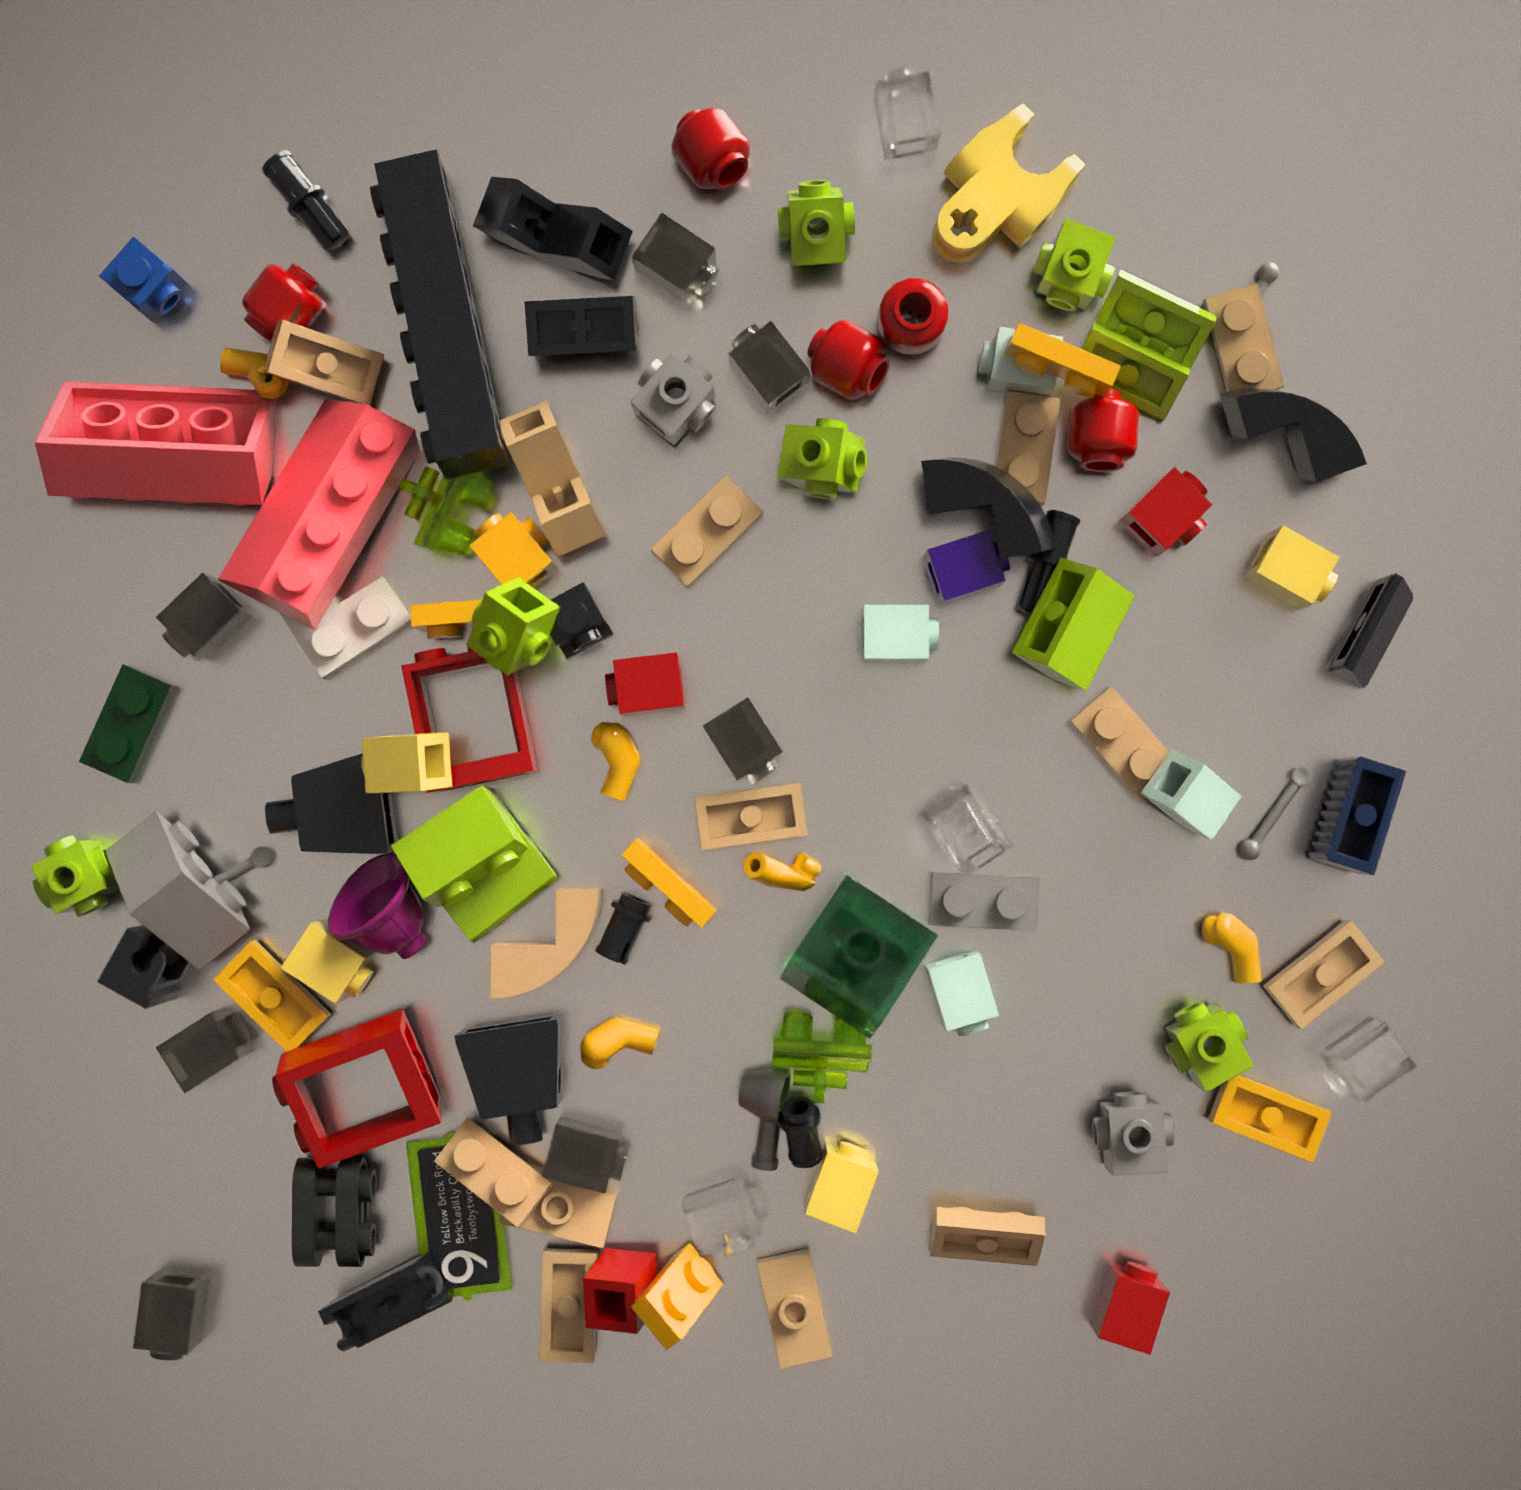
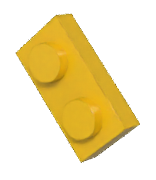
M1021 323L1017 325L1004 355L1014 359L1013 365L1019 370L1042 377L1045 372L1065 380L1063 386L1067 390L1087 398H1093L1095 393L1104 397L1113 386L1121 367L1118 364Z
M482 599L410 605L412 627L419 631H427V639L460 637L459 628L473 627L472 615Z
M639 838L635 839L621 854L629 862L624 871L646 891L654 884L664 893L669 900L663 906L684 926L688 927L694 921L702 928L717 911V908Z
M253 940L235 956L213 981L287 1052L300 1047L328 1019L331 1013L292 975L282 970V965L256 940Z
M1238 1075L1221 1084L1208 1121L1313 1163L1332 1112Z
M688 1243L671 1257L631 1308L667 1350L682 1340L723 1286V1283L714 1273L709 1262L702 1258L694 1247Z

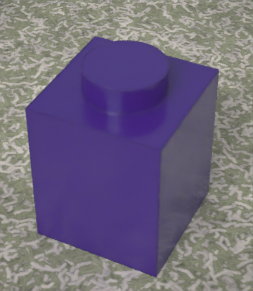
M989 530L928 549L923 556L940 606L1000 587L1006 581L1003 572L1010 570L1008 557L1000 558L997 541L993 542Z

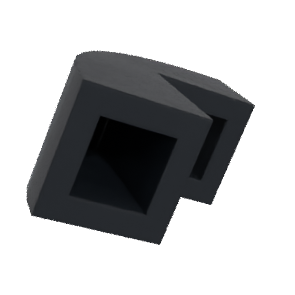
M492 176L473 223V227L534 257L576 272L609 280H615L633 232L596 207L555 203L519 179Z
M1246 388L1220 394L1231 435L1250 439L1284 426L1297 475L1300 478L1319 482L1367 464L1357 439L1347 425L1331 410L1314 400L1293 393L1263 388Z
M950 457L921 461L930 515L992 505L1000 558L1039 553L1056 548L1053 532L1043 509L1028 489L1004 470L989 463L969 458Z

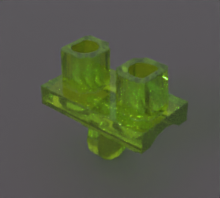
M425 466L418 484L402 479L398 489L412 496L404 513L405 516L419 521L426 503L430 504L413 544L428 551L436 552L438 548L442 551L465 555L474 536L475 529L451 519L459 500L479 510H484L496 485L477 472L447 480L443 476L437 491L434 492L432 490L440 472L428 466Z
M787 1012L784 1015L779 1038H774L772 1066L814 1069V1071H793V1086L813 1087V1103H824L826 1088H847V1073L827 1072V1070L868 1072V1066L871 1063L872 1045L865 1044L866 1037L863 1018L834 1017L832 1042L812 1041L813 1016L804 1013Z

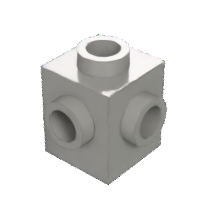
M671 353L663 363L656 359L648 366L638 380L637 384L642 389L630 402L633 412L671 444L675 445L689 427L695 432L698 431L714 412L716 407L710 403L715 398L714 387L709 383L713 376L704 366L690 356L684 362L674 353ZM675 392H680L684 394L682 397L678 399H672L669 397L671 394Z
M1146 1092L1115 1093V1102H1101V1117L1093 1118V1140L1096 1151L1103 1150L1104 1167L1112 1176L1168 1173L1166 1146H1173L1174 1127L1171 1114L1164 1113L1163 1106L1155 1100H1147ZM1137 1127L1136 1132L1129 1136L1131 1130Z

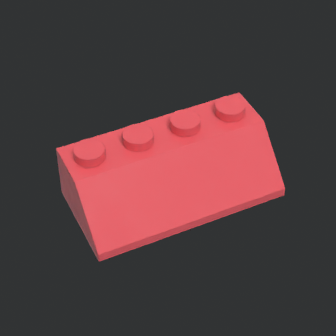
M64 381L35 441L47 495L72 497L75 499H124L132 502L154 500L177 501L183 504L200 502L223 503L234 506L262 505L273 474L276 399L264 398L256 390Z
M325 399L219 576V581L316 630L420 451L415 429L367 404Z

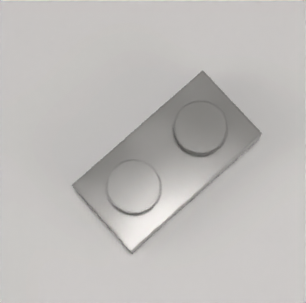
M931 872L929 925L1037 931L1040 878Z

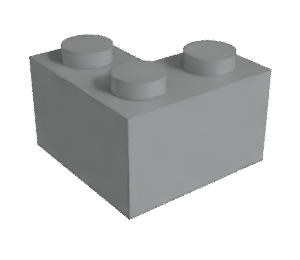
M155 811L105 852L129 914L198 970H201L250 930L241 910L246 906V903L231 883L224 881L219 884L212 878L210 869L194 851L199 846V843L192 832L180 821L172 825Z

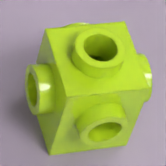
M810 180L798 183V190L787 191L788 207H778L780 240L790 239L792 265L846 263L845 236L855 235L853 202L844 203L840 187L831 188L830 181ZM814 218H823L819 224H809Z
M1065 218L1054 244L1044 241L1033 272L1042 275L1036 292L1046 295V301L1059 309L1075 311L1079 307L1086 310L1094 296L1103 298L1109 287L1115 267L1106 263L1116 237Z
M818 418L816 426L786 424L777 477L799 488H804L806 495L815 498L836 499L838 491L857 493L859 479L864 475L867 467L866 440L848 431V423L840 420Z
M518 577L484 593L482 601L477 605L472 615L474 625L467 646L482 656L490 666L501 670L506 675H510L528 665H536L546 656L551 647L552 640L549 638L560 607Z
M74 836L66 837L47 846L44 849L47 857L31 865L36 879L33 880V887L42 904L47 908H52L55 914L74 911L77 917L87 915L108 904L105 896L120 889L105 852L108 848L102 845L100 840L76 841ZM66 868L72 870L74 874V882Z
M1203 1001L1196 1002L1178 1011L1174 1015L1177 1022L1165 1028L1172 1041L1165 1045V1048L1175 1068L1180 1074L1188 1071L1194 1084L1205 1092L1254 1067L1242 1042L1248 1040L1247 1032L1233 1010L1226 1013L1224 1008L1215 1004L1206 1006ZM1209 1037V1043L1204 1047V1042Z

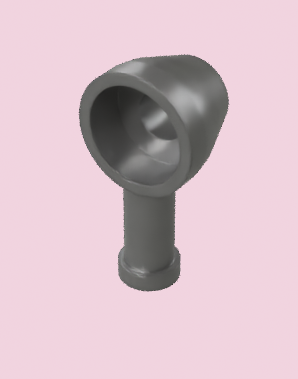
M770 1068L746 1072L741 1081L738 1099L739 1106L760 1118L756 1152L752 1156L751 1166L759 1170L774 1171L778 1168L779 1160L776 1158L780 1134L778 1118L782 1105L789 1099L791 1073L789 1070Z

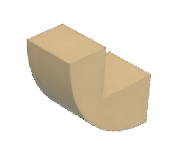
M547 400L500 420L506 446L530 494L541 526L556 557L605 537L604 530Z
M560 888L555 890V941H503L491 944L490 999H504L533 991L557 977L571 965L583 951L594 932L600 915L603 888Z

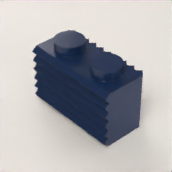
M1362 756L1342 758L1336 761L1340 768L1333 771L1336 779L1330 781L1333 789L1327 791L1330 799L1324 801L1327 809L1321 812L1324 817L1323 820L1318 822L1321 829L1314 832L1318 839L1311 842L1314 850L1308 853L1312 860L1357 874L1375 875L1406 771Z

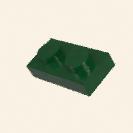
M122 664L79 762L126 783H134L177 686L129 665Z

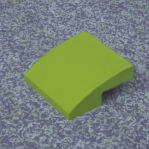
M1120 270L1081 349L1120 365L1119 372L1110 389L1119 391L1121 399L1131 402L1136 408L1164 421L1187 380L1190 369L1211 332L1217 316Z
M489 787L487 788L488 790H490L491 792H493L495 795H497V794H496L493 790H491ZM503 803V807L529 848L517 856L519 862L509 871L496 877H491L489 874L472 885L474 891L465 900L450 907L442 905L472 943H476L559 878L531 838L519 827Z

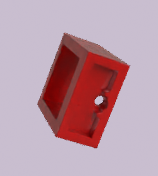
M468 646V652L447 656L445 648H437L415 653V663L401 665L415 734L436 733L425 679L490 666L482 656ZM501 671L518 752L452 765V787L426 790L427 793H439L539 772L518 671L510 675H506Z
M403 1008L282 1053L276 1074L272 1077V1085L278 1102L282 1107L289 1105L296 1120L293 1127L297 1143L303 1153L311 1152L318 1169L441 1123L443 1099ZM385 1049L409 1105L327 1135L302 1079Z

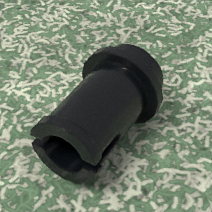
M622 892L619 901L613 900L611 903L615 910L595 952L614 962L626 965L643 923L650 922L652 917L648 914L651 908L650 903L634 895Z
M794 1097L787 1100L782 1105L778 1118L780 1128L786 1132L789 1161H791L794 1167L804 1169L814 1167L823 1158L817 1126L820 1124L821 1114L819 1108L806 1097Z

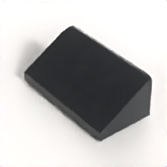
M1395 573L1376 581L1330 667L1332 668V673L1358 687L1365 688L1368 685L1413 601V593L1404 577Z

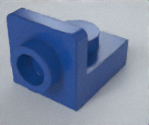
M134 236L99 275L102 280L152 322L159 314L165 315L177 305L182 295L181 289L187 283Z

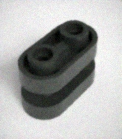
M299 1157L297 1159L292 1179V1259L296 1267H319L324 1250H335L338 1267H362L365 1257L374 1255L376 1226L375 1223H368V1202H373L375 1199L377 1177L375 1169L367 1168L365 1158H346L339 1161L337 1174H325V1167L318 1169L313 1158ZM325 1196H335V1228H325Z

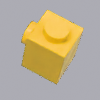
M512 512L504 518L498 513L486 520L474 533L478 539L469 545L501 585L519 577L531 587H534L557 568L542 549L549 542L547 537L530 517L520 523Z

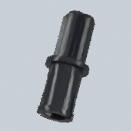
M288 150L280 151L269 158L262 167L263 174L271 180L289 204L287 208L289 214L292 217H299L324 250L329 251L339 248L349 237V231L323 198L325 195L323 188L320 185H313Z
M1058 510L1047 511L1046 517L1053 532L1056 548L1029 554L1027 560L1032 564L1018 604L1019 610L1031 616L1060 558L1067 559L1076 528L1080 524V519L1076 516Z

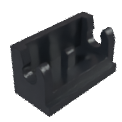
M634 296L524 301L528 356L636 351V303Z
M143 925L126 929L97 982L147 1009L177 999L181 992V989L177 986L190 962L179 954V958L174 964L166 963V956L164 952H161L166 943Z
M429 1251L338 1296L320 1309L318 1313L324 1325H331L335 1322L339 1325L343 1338L338 1340L337 1347L341 1351H347L355 1346L359 1348L450 1303L453 1298Z

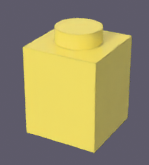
M1283 525L1269 533L1245 579L1301 609L1314 604L1315 600L1320 603L1325 600L1337 580L1338 575L1333 573L1332 570L1340 557Z
M448 732L362 738L363 756L361 767L365 776L366 793L412 792L452 787Z
M319 920L309 924L281 969L336 1004L345 1000L348 995L356 998L362 992L373 974V971L367 966L375 954L353 940L334 938L329 933L328 923Z
M841 1141L838 1148L826 1144L823 1150V1158L818 1164L804 1202L805 1215L856 1233L879 1172L876 1162L869 1160L871 1153L848 1142Z

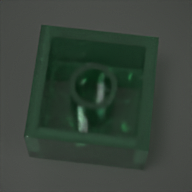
M846 875L789 960L780 979L870 1039L883 1023L938 937V934Z

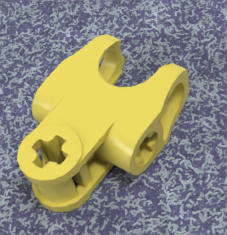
M1024 104L1012 110L996 123L982 129L954 157L944 171V175L959 190L940 210L937 222L934 225L932 242L938 255L948 262L956 264L969 262L1001 231L1017 247L1021 248L1051 219L1062 197L1085 167V164L1075 154L1065 159L1051 172L1040 175L1028 173L1018 165L1013 156L1012 146L1022 137L1024 131L1030 125L1031 118L1034 116ZM964 224L971 229L969 234L962 232L958 236L954 235L951 231L953 226L958 229Z

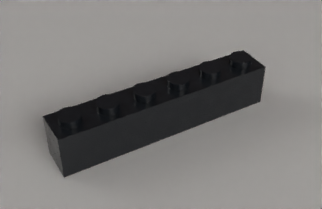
M435 149L374 163L378 185L370 186V193L377 217H385L388 233L380 234V242L387 265H395L398 281L390 283V291L397 314H405L408 330L400 332V339L407 363H415L419 380L411 381L410 388L417 413H426L429 430L420 432L428 464L436 462L446 480L509 465L449 181L438 150Z

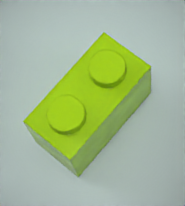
M1060 558L1012 653L1049 678L1087 691L1135 595L1098 568Z
M483 785L391 845L422 899L437 907L443 904L445 907H450L465 900L474 891L472 885L489 874L491 877H496L509 871L519 862L517 856L529 848L497 795Z

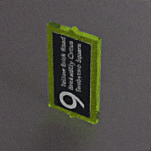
M448 1131L444 1137L407 1141L406 1149L419 1256L430 1251L452 1297L463 1296L465 1300L469 1301L473 1298L474 1294L512 1290L513 1283L506 1225L498 1223L500 1214L434 1162L455 1132ZM488 1131L495 1137V1131Z

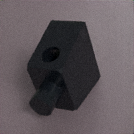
M363 753L293 775L291 777L293 799L267 802L265 805L267 828L270 834L298 831L299 846L301 851L393 853L394 850L391 845L396 842L390 792L366 793L365 776L361 767Z
M562 1014L465 1029L455 1035L456 1046L481 1119L506 1116L511 1146L542 1141L539 1111L558 1107L562 1098Z

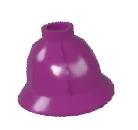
M382 854L368 860L347 879L330 909L328 930L334 938L353 940L371 952L386 955L397 953L401 959H408L425 945L427 938L421 932L424 922L421 903L409 884L410 877L396 854Z

